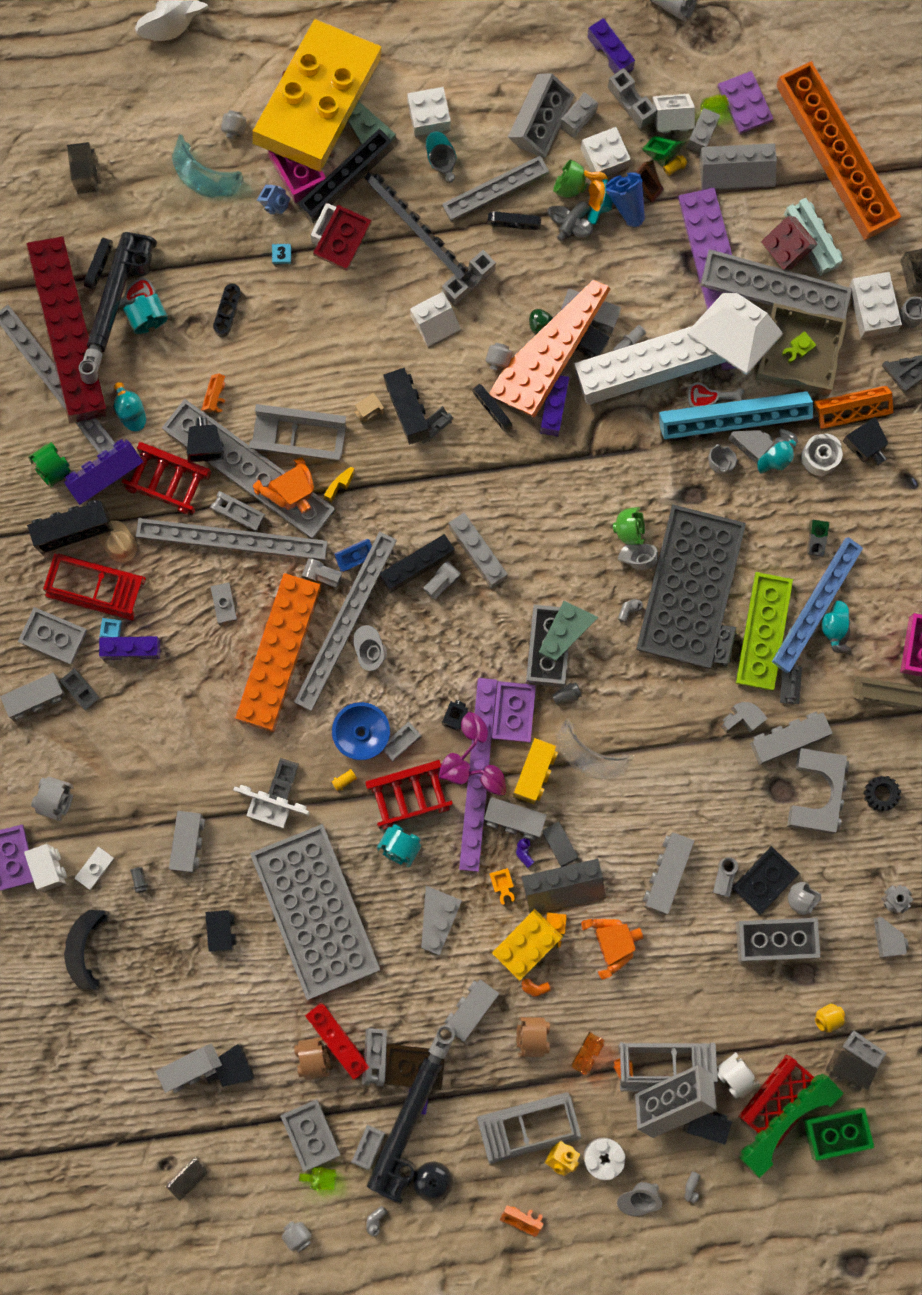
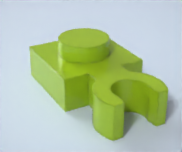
M804 331L790 342L789 345L792 348L784 349L781 355L791 354L792 358L788 360L790 364L795 360L797 354L800 358L804 357L816 347V344Z

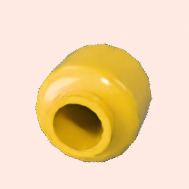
M830 1003L816 1012L815 1023L821 1031L832 1033L844 1025L845 1012L840 1006L837 1007L835 1004Z

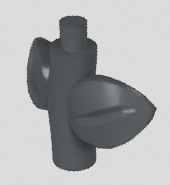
M580 201L572 211L565 206H551L547 209L551 220L557 225H562L557 236L559 241L563 242L565 238H569L572 232L577 237H587L593 233L592 223L589 220L583 219L590 210L587 203Z

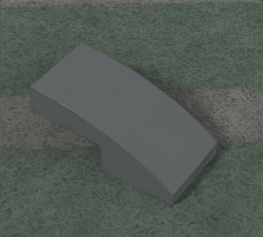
M75 668L59 680L84 710L100 698Z
M283 758L279 759L268 793L270 794L269 798L274 800L277 797L288 799L299 763Z
M560 822L542 830L561 867L578 859Z

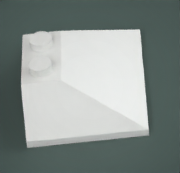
M722 293L687 332V335L747 375L783 333L767 312L738 293Z

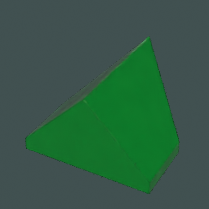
M653 136L642 150L663 167L686 142Z

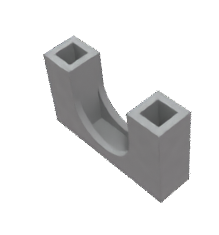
M801 748L797 753L795 769L822 775L830 785L831 795L828 803L823 808L811 809L791 806L787 826L834 834L841 826L839 811L843 810L844 800L841 799L842 792H845L847 782L844 780V775L848 772L849 761H847V756Z

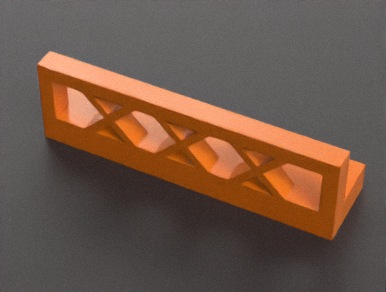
M887 386L814 401V408L819 415V427L824 429L892 414V392ZM887 401V409L879 410L877 408L881 402ZM868 405L871 407L867 413L861 414L859 412L863 406ZM850 409L853 411L849 417L843 418L841 416L845 410ZM832 413L835 415L831 421L824 422L825 414Z

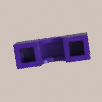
M604 18L588 27L587 38L597 51L600 49L604 51L608 58V66L614 74L623 68L628 73L634 69L635 59Z
M559 376L546 398L540 434L559 436L569 381L567 376Z
M158 636L99 637V657L102 660H122L124 657L160 659V639Z

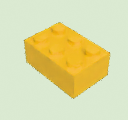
M534 738L513 797L531 804H535L536 800H541L544 788L541 787L542 783H547L551 773L548 767L550 764H554L558 754L555 751V745Z
M534 909L492 954L520 981L563 936Z

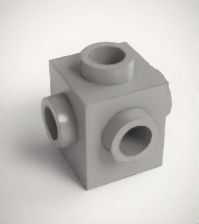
M901 885L890 886L884 892L886 895L881 898L886 909L894 914L907 911L911 907L909 903L913 901L911 898L912 893L907 887H902ZM897 896L902 899V902L897 901Z

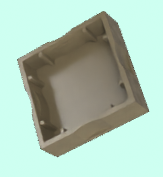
M774 303L769 316L782 331L783 335L759 361L755 380L829 396L833 389L838 365V352L843 342L847 320L825 314L808 313L798 308ZM805 331L814 341L816 347L802 358L797 354L795 360L789 364L788 360L792 358L791 354L787 353L784 356L781 354L784 349L792 348L789 345L790 342Z

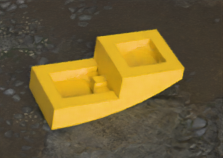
M354 468L346 469L331 483L324 494L326 501L332 503L340 487L347 490L355 474Z

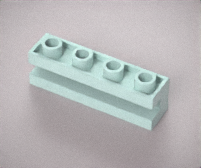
M804 198L797 205L794 206L792 204L788 206L784 212L785 217L795 216L818 244L808 254V257L819 276L839 267L843 258L839 249L835 248L832 236L825 231L822 219L818 218L815 214L814 205L808 202L807 198Z

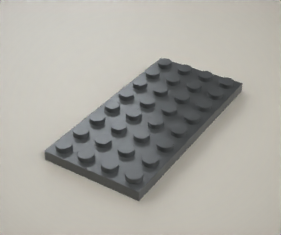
M672 504L636 647L637 651L711 669L746 523Z

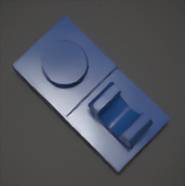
M365 539L334 554L341 572L364 563L372 547L370 539Z

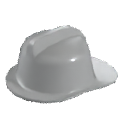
M369 625L361 626L355 632L353 639L358 661L363 669L374 671L385 661L387 649L374 627Z
M647 1182L636 1184L632 1191L624 1193L618 1198V1208L623 1213L631 1216L644 1215L660 1210L662 1200L659 1197L658 1184Z

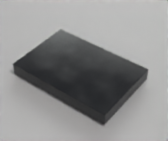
M770 846L736 882L732 890L760 916L800 872Z

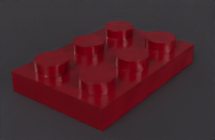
M337 205L313 252V256L347 271L372 220Z

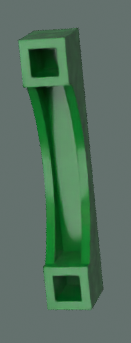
M825 1074L815 1076L811 1081L812 1084L807 1089L801 1090L797 1095L798 1098L793 1103L787 1104L783 1109L784 1112L779 1117L773 1118L769 1123L770 1126L765 1131L759 1132L751 1145H747L742 1149L741 1155L738 1158L755 1176L760 1178L773 1165L771 1160L775 1147L783 1133L796 1119L814 1108L824 1105L831 1107L844 1094L829 1076Z

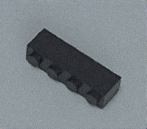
M405 368L383 374L386 388L408 444L411 445L430 438L429 430H432L429 419L425 420L424 418L426 412L423 404L418 403L420 397L417 389L412 388L414 382L411 374H407Z
M443 534L382 571L380 578L389 593H392L453 556L455 549L447 536Z

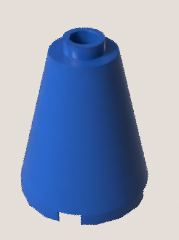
M630 172L627 173V177L622 178L619 175L611 179L606 184V192L627 225L638 227L645 220L642 178L640 174Z

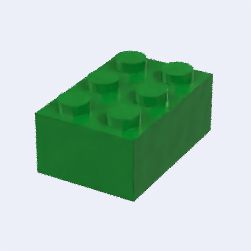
M863 1107L803 1119L811 1157L815 1161L874 1148L866 1110Z

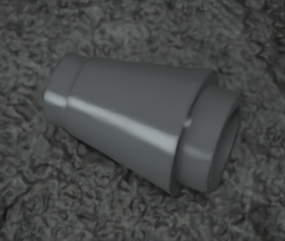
M575 682L573 684L569 683L555 694H552L556 705L576 701L579 697H582V694Z

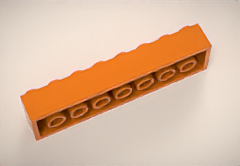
M283 573L235 717L238 722L274 733L321 592L320 584Z

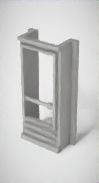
M256 404L253 440H250L249 449L341 461L346 431V416ZM279 421L294 423L292 425L293 431L290 446L275 444ZM297 423L338 429L335 451L293 446L295 431L298 428Z
M620 1042L618 1044L621 1065L620 1091L640 1092L672 1077L629 1076L628 1053H671L673 1056V1076L677 1075V1053H692V1067L699 1065L712 1073L714 1091H716L718 1080L715 1043Z
M569 1092L477 1116L489 1164L550 1148L560 1141L568 1143L581 1139L580 1129ZM564 1104L572 1133L529 1144V1138L526 1135L521 1115ZM519 1116L524 1135L523 1141L526 1145L510 1149L503 1120Z

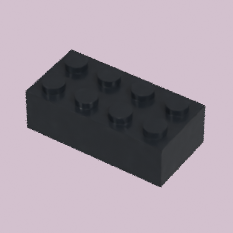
M92 500L87 502L85 506H74L69 508L67 512H56L51 514L49 518L35 519L31 524L27 525L33 546L41 554L110 532L111 530L113 531L108 510L101 501Z

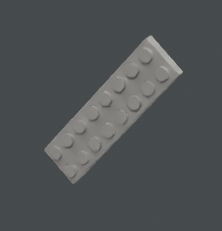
M710 249L707 253L700 284L702 287L724 293H738L746 299L771 306L776 303L798 308L808 313L825 314L846 319L852 288Z

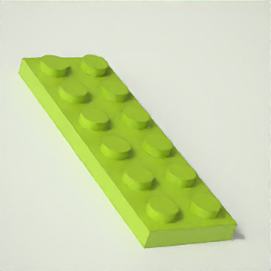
M755 572L735 684L774 691L778 667L772 663V660L783 642L793 579Z

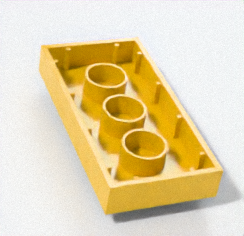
M314 19L253 129V144L321 172L380 61L382 46Z

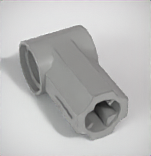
M309 558L301 577L308 581L320 582L337 589L342 572L326 567L323 563Z
M446 561L423 589L431 598L436 600L448 586H452L459 579L461 573Z
M727 857L720 860L713 893L730 897L735 873L738 869V863L735 859ZM726 861H730L733 865L730 872L725 871L723 868V864Z

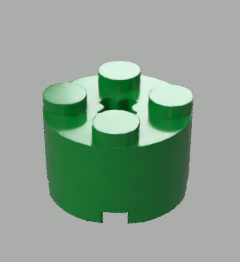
M52 442L45 444L28 457L31 464H36V472L50 488L63 480L71 472L68 467L70 466L68 461L64 457H59L58 450Z

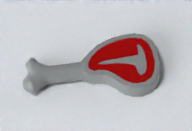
M146 278L135 280L127 288L118 308L134 303V299L140 295L148 297L156 294L152 283Z
M697 382L689 387L688 403L690 407L712 405L722 399L741 401L743 400L744 390L739 388L734 392H719L709 389L703 383Z

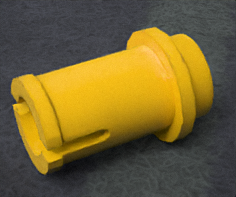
M677 155L676 159L663 166V170L667 176H671L679 169H684L687 161L683 155Z
M349 769V771L338 778L334 777L331 783L337 791H342L345 786L357 780V777Z

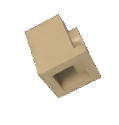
M374 393L355 404L356 411L354 414L360 422L362 420L363 422L373 420L378 416L377 413L379 412L381 415L385 413L384 407Z

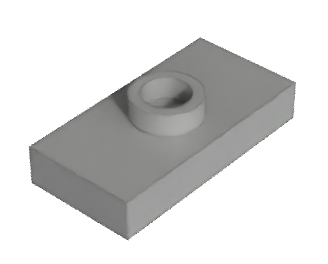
M230 583L211 586L218 624L236 621L237 617Z
M408 722L389 739L383 752L394 762L422 736Z
M853 1030L842 1046L875 1070H877L887 1054Z
M367 1125L351 1163L370 1170L385 1132Z

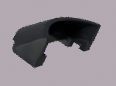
M86 911L75 921L67 935L64 951L65 964L71 979L79 989L100 990L101 980L93 976L92 970L86 969L84 952L90 930H97L99 924L108 922L109 911Z

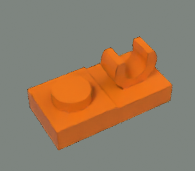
M219 373L211 375L201 411L206 413L212 411L220 413L223 411L217 407V403H225L223 398H218L225 387L224 375Z
M507 1205L500 1218V1221L534 1237H537L543 1226V1223L540 1222L542 1215L540 1214L537 1219H533L531 1217L533 1210L531 1209L525 1215L518 1208Z

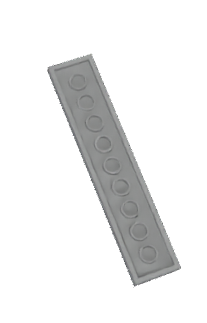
M184 399L163 425L162 430L187 447L189 427L197 426L196 419L198 417H206L208 425H216L224 453V460L206 462L305 535L314 539L334 513L335 508L313 492L311 497L307 499L311 509L304 514L300 512L297 506L287 510L285 507H280L270 499L262 496L261 493L256 495L253 488L254 483L260 480L263 487H268L269 482L286 472L256 450L249 449L248 444Z

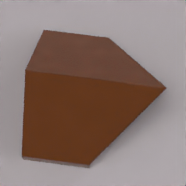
M654 160L644 162L635 173L640 174L642 178L643 196L650 202H653L664 188L660 184Z

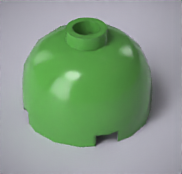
M570 159L563 166V173L561 176L558 175L553 188L554 193L564 198H573L580 192L583 193L588 184L585 182L586 177L583 166Z
M640 507L624 509L617 516L616 522L613 523L614 533H617L618 538L627 545H642L644 539H641V533L645 534V522L643 513L638 512L641 509Z

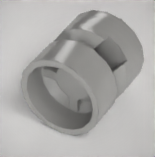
M910 297L899 311L903 326L914 328L921 323L922 298Z

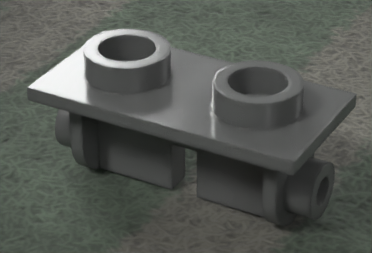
M443 406L428 418L432 430H429L430 438L422 440V443L430 442L439 433V430L452 423L453 416L447 413Z
M721 625L713 662L720 663L722 666H728V663L731 662V649L735 636H737V627Z
M794 664L789 673L782 670L780 703L799 705L802 667Z

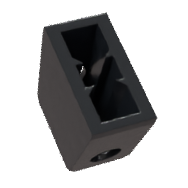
M198 417L196 419L197 426L189 427L187 443L188 463L224 460L223 447L216 425H208L206 417Z
M876 417L849 433L843 439L844 444L863 462L872 457L879 466L887 460L882 450L887 447L888 441Z
M241 1043L220 1055L218 1058L222 1065L215 1068L216 1073L206 1077L208 1084L219 1080L222 1087L255 1079Z

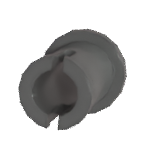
M143 867L131 869L130 872L134 883L133 890L136 893L147 891L148 884L145 883Z

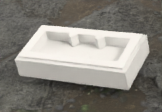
M98 847L76 875L75 879L91 890L115 858Z

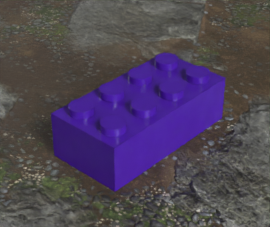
M120 439L113 444L114 448L109 451H102L97 455L98 459L93 462L91 460L87 461L81 466L82 469L77 473L73 471L65 477L66 480L63 482L79 505L143 463L127 439L124 441Z

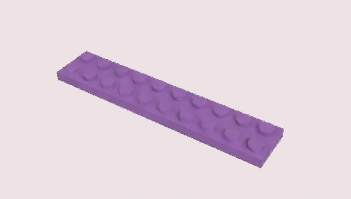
M715 188L678 196L700 284L709 249L732 255ZM701 286L706 309L708 310L724 292ZM728 362L721 363L723 371L735 368Z

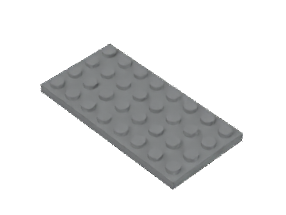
M323 824L250 853L307 1000L380 971Z

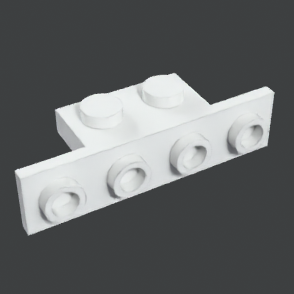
M243 785L233 789L236 793L252 797L247 817L284 829L290 810L309 816L310 812L306 810L304 805L296 803L293 806L287 804L288 800L280 797L274 800L269 798L270 794L262 791L256 794L250 792L251 788Z

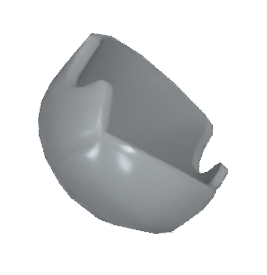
M718 444L711 449L708 462L713 471L727 474L735 469L737 457L729 446L721 447Z

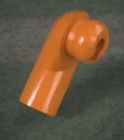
M524 979L521 983L523 991L533 997L551 991L548 982L536 985L531 982V979Z

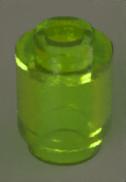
M717 94L702 99V103H700L701 112L703 108L717 114L725 112L729 108L727 96L725 94Z

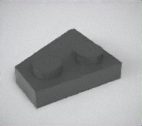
M922 355L914 356L913 358H902L899 361L893 362L885 361L882 364V367L904 393L922 380Z

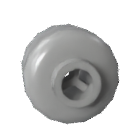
M229 110L228 113L223 115L221 131L226 133V137L232 139L242 136L245 132L246 118L241 112Z
M495 342V345L489 347L485 361L491 365L490 369L501 371V368L508 367L512 357V351L509 350L510 346Z
M292 1221L283 1228L285 1232L282 1235V1240L290 1251H297L299 1253L311 1244L310 1239L312 1235L303 1222L295 1224Z

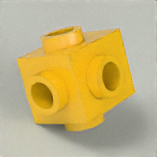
M560 1141L551 1148L545 1164L551 1167L555 1173L565 1176L577 1169L579 1165L577 1160L580 1153L575 1151L572 1146Z

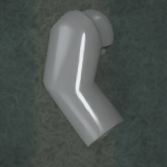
M696 1172L691 1173L685 1188V1199L691 1203H696L699 1198V1194L695 1193L694 1190L701 1176Z
M380 1206L367 1217L366 1230L371 1236L379 1234V1220L388 1214L383 1206Z

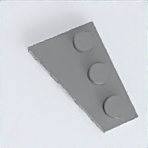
M426 886L421 948L440 955L462 900Z

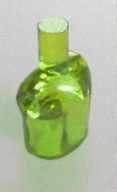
M314 1167L311 1174L300 1173L299 1181L310 1182L312 1190L335 1191L336 1169Z

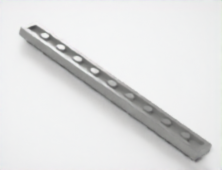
M7 305L0 310V326L65 409L54 363L11 307ZM96 418L75 422L98 453L114 448L113 444L115 442Z
M138 518L136 538L296 558H310L325 561L328 543L324 540Z
M379 531L294 703L310 711L313 710L397 539Z

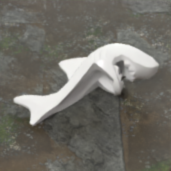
M159 0L156 3V10L147 13L139 19L135 27L136 34L142 38L155 41L174 39L186 30L192 17L200 14L209 6L198 0Z

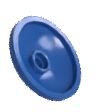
M358 702L344 707L337 714L332 725V737L337 749L346 757L354 760H368L376 757L385 749L390 737V726L387 717L378 707L369 703ZM364 730L365 735L359 736L358 731Z

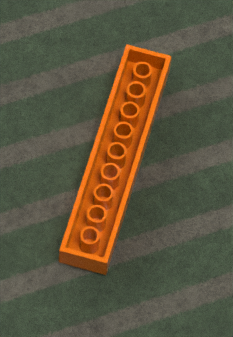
M810 61L779 76L776 85L777 89L863 239L867 240L897 225L902 216L813 62Z

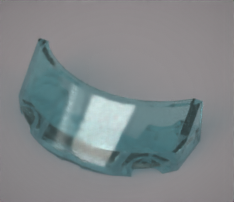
M180 134L172 154V160L181 181L188 188L203 196L213 198L215 196H233L244 181L242 172H220L203 166L189 153L190 144L185 142L184 136Z

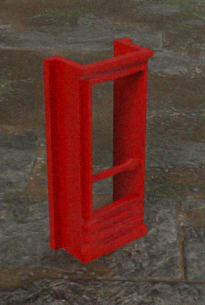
M54 553L43 590L46 592L45 597L133 621L135 617L133 609L140 586L145 584L146 577L60 553ZM60 562L100 573L93 598L53 587ZM104 574L118 578L111 603L96 599Z

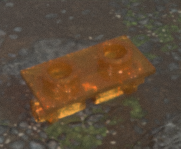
M589 1032L570 1067L584 1075L590 1073L596 1061L592 1059V1056L598 1057L604 1047L603 1043L605 1040Z

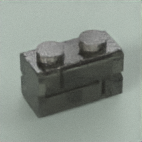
M197 1156L166 1187L181 1201L211 1170Z

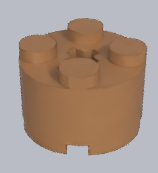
M519 1017L518 1020L522 1022L521 1025H517L516 1033L517 1047L521 1048L518 1056L544 1057L545 1054H549L550 1044L547 1042V1034L550 1033V1023L546 1022L544 1017Z
M321 1037L301 1040L298 1045L294 1046L295 1055L299 1057L300 1065L297 1066L299 1077H304L306 1081L331 1075V1072L327 1073V1068H331L329 1049L327 1045H323Z

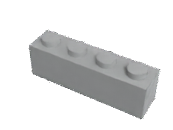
M462 513L448 523V528L491 589L507 579L508 574L465 513Z
M817 711L806 716V720L800 722L799 719L789 722V727L783 729L782 726L771 730L772 734L765 736L762 733L753 737L754 741L750 745L758 764H763L833 734L824 713L818 714Z
M673 832L670 836L666 835L662 845L665 847L664 853L659 854L656 865H659L656 873H652L649 881L652 884L650 891L646 890L643 901L646 902L644 907L665 915L669 913L694 840Z

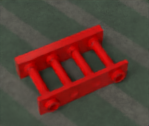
M139 441L137 450L143 463L136 467L131 481L122 480L125 490L132 494L138 492L174 506L183 514H194L195 509L193 506H190V503L200 480H203V478L209 480L211 476L210 469L193 462L188 463L186 459ZM153 458L158 460L157 463L159 464L147 489L137 484L147 461ZM171 465L175 467L176 472L166 495L155 492L165 467ZM189 472L193 474V480L183 502L173 499L183 473Z
M440 760L365 781L367 791L372 790V793L375 794L382 821L377 823L378 828L382 827L383 830H386L388 827H393L394 823L434 811L443 813L450 810L453 803L452 801H445L438 777V770L441 768ZM424 774L430 776L438 801V805L428 808L419 782L420 775ZM409 779V782H412L420 809L408 813L400 786L402 784L401 781ZM387 785L393 787L401 816L391 819L382 793L383 786Z
M323 1003L318 1004L305 1015L353 1080L369 1068L368 1064L364 1061V1056Z

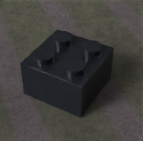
M714 1111L713 1115L706 1114L684 1124L682 1131L726 1145L732 1121L727 1120V1115Z

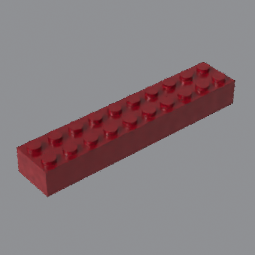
M64 236L26 243L27 254L68 422L70 424L105 417L106 405L99 377L95 383L86 384L82 381L79 372V364L83 361L86 350L89 349L87 347L89 337Z

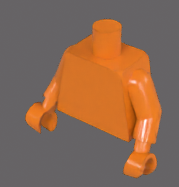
M303 457L294 459L293 461L296 462L294 464L295 468L269 482L268 487H263L260 480L253 484L256 495L261 493L262 496L270 499L280 507L291 510L297 506L302 514L311 509L307 499L311 497L314 485L311 472L306 466Z
M587 919L581 923L583 931L590 927L595 929L594 931L606 965H609L606 970L597 972L602 980L611 977L612 974L624 967L633 958V951L636 950L633 942L644 939L640 928L629 931L627 924H622L619 919Z

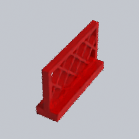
M786 1054L738 1117L757 1133L761 1132V1130H766L769 1127L768 1115L778 1114L779 1117L784 1112L781 1110L780 1099L790 1098V1103H793L794 1098L797 1097L798 1094L793 1095L792 1084L802 1083V1089H805L806 1082H811L814 1076L793 1057ZM796 1067L801 1071V1080H792L791 1073ZM788 1084L789 1095L780 1096L779 1088L782 1085ZM776 1100L777 1111L767 1112L768 1102ZM757 1116H764V1127H757L753 1124ZM802 1116L796 1119L786 1129V1131L783 1133L780 1140L778 1141L775 1147L776 1149L779 1147V1145L782 1143V1141L785 1139V1137L789 1134V1132L792 1130V1128L796 1125V1123Z

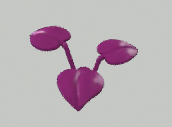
M467 712L462 719L461 729L468 739L473 740V743L462 757L456 753H450L444 758L439 778L461 785L467 782L470 775L482 774L480 782L483 787L493 794L504 796L506 794L505 777L498 767L487 765L484 771L476 770L470 772V765L464 760L476 746L477 741L484 743L488 738V730L484 721L475 713Z

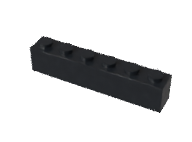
M379 128L298 203L303 214L314 223L320 217L326 203L334 205L394 149L392 140Z

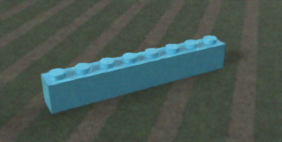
M808 391L662 411L659 412L660 430L664 439L813 419V401Z

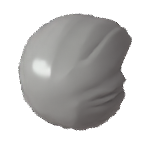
M799 882L793 885L788 894L790 907L801 915L810 914L821 899V893L812 890L807 882Z

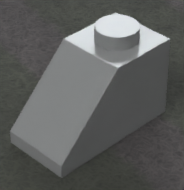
M760 430L733 431L729 437V440L756 464L761 456L768 452V448L774 444L772 438Z
M882 917L874 918L879 957L907 954L906 950L909 949L907 938H904V934Z

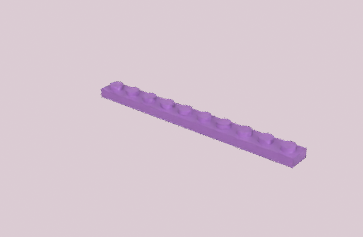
M478 678L475 714L486 724L488 738L484 743L477 741L476 746L471 750L470 772L476 770L484 771V768L489 765L497 687L496 679ZM482 774L470 775L468 777L459 870L479 872L486 789L480 782Z

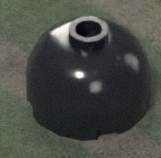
M430 1161L417 1169L413 1184L417 1195L423 1200L438 1202L446 1198L451 1192L453 1179L451 1172L443 1163Z

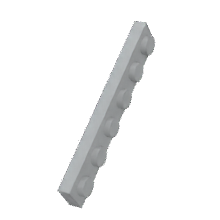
M538 156L443 203L442 207L450 222L549 174V170L541 156Z

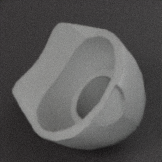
M650 544L626 545L622 548L618 560L631 564L637 570H647L656 565L658 552L657 548Z

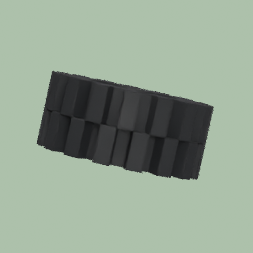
M879 776L870 780L865 786L866 789L864 791L865 801L867 800V805L879 812L894 808L901 799V790L898 788L899 784L895 783L896 780L890 779L889 776ZM880 786L886 787L889 790L890 795L886 801H880L875 795L876 789Z

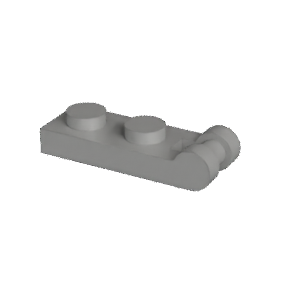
M218 491L215 503L211 504L210 509L257 532L265 514ZM223 502L228 503L226 508L221 507Z
M366 1029L364 1061L368 1064L369 1068L363 1073V1085H370V1083L376 1084V1086L384 1085L387 1030ZM372 1070H377L376 1076L372 1075Z

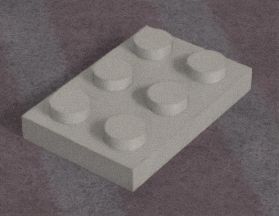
M34 607L18 642L72 665L88 630Z
M318 1099L280 1115L303 1172L341 1155Z

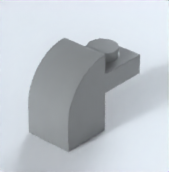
M741 702L731 708L735 715L730 713L725 717L721 728L726 733L741 721L747 730L752 732L768 718L756 705L749 702Z

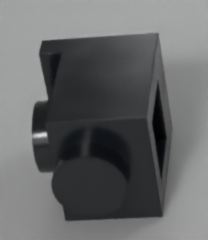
M450 701L442 725L460 732L462 719L467 714L469 708L461 701ZM457 712L460 716L458 719H454L452 714Z

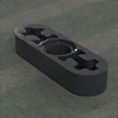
M489 212L487 224L495 227L539 230L542 219L535 215Z
M104 237L100 240L86 274L84 287L93 290L96 288L113 246L112 240Z
M234 283L228 284L224 288L213 323L214 332L220 337H225L230 333L240 302L241 290ZM235 289V291H236L237 294H234V295H233V297H232V302H231V301H229V300H230V294H229V292H232V290ZM225 306H231L233 309L228 315L222 313V309ZM223 318L225 319L224 325L226 329H222V331H219L218 326L222 325Z
M480 383L472 389L475 397L503 431L513 426L508 416Z

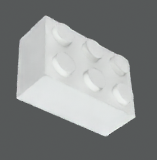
M890 272L853 278L849 288H852L851 298L860 337L866 338L897 332L902 323Z

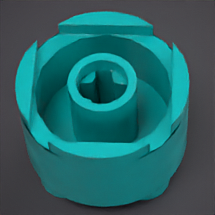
M157 294L148 297L140 295L134 299V303L123 308L135 334L148 333V328L154 326L157 329L168 320L167 313Z
M394 824L393 827L387 828L376 849L379 851L381 848L384 851L382 855L399 865H402L404 862L407 863L406 867H411L422 847L420 844L421 839L414 834L409 836L403 832V828Z

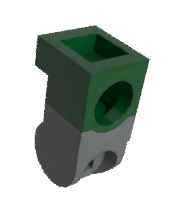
M810 521L807 555L824 556L830 522Z

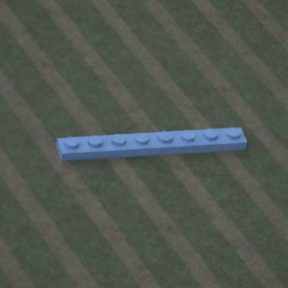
M849 537L844 539L772 660L773 664L786 673L791 671L863 549Z

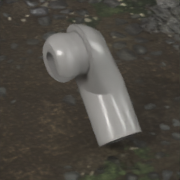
M638 599L624 602L618 620L626 622L629 613L641 610L643 603Z

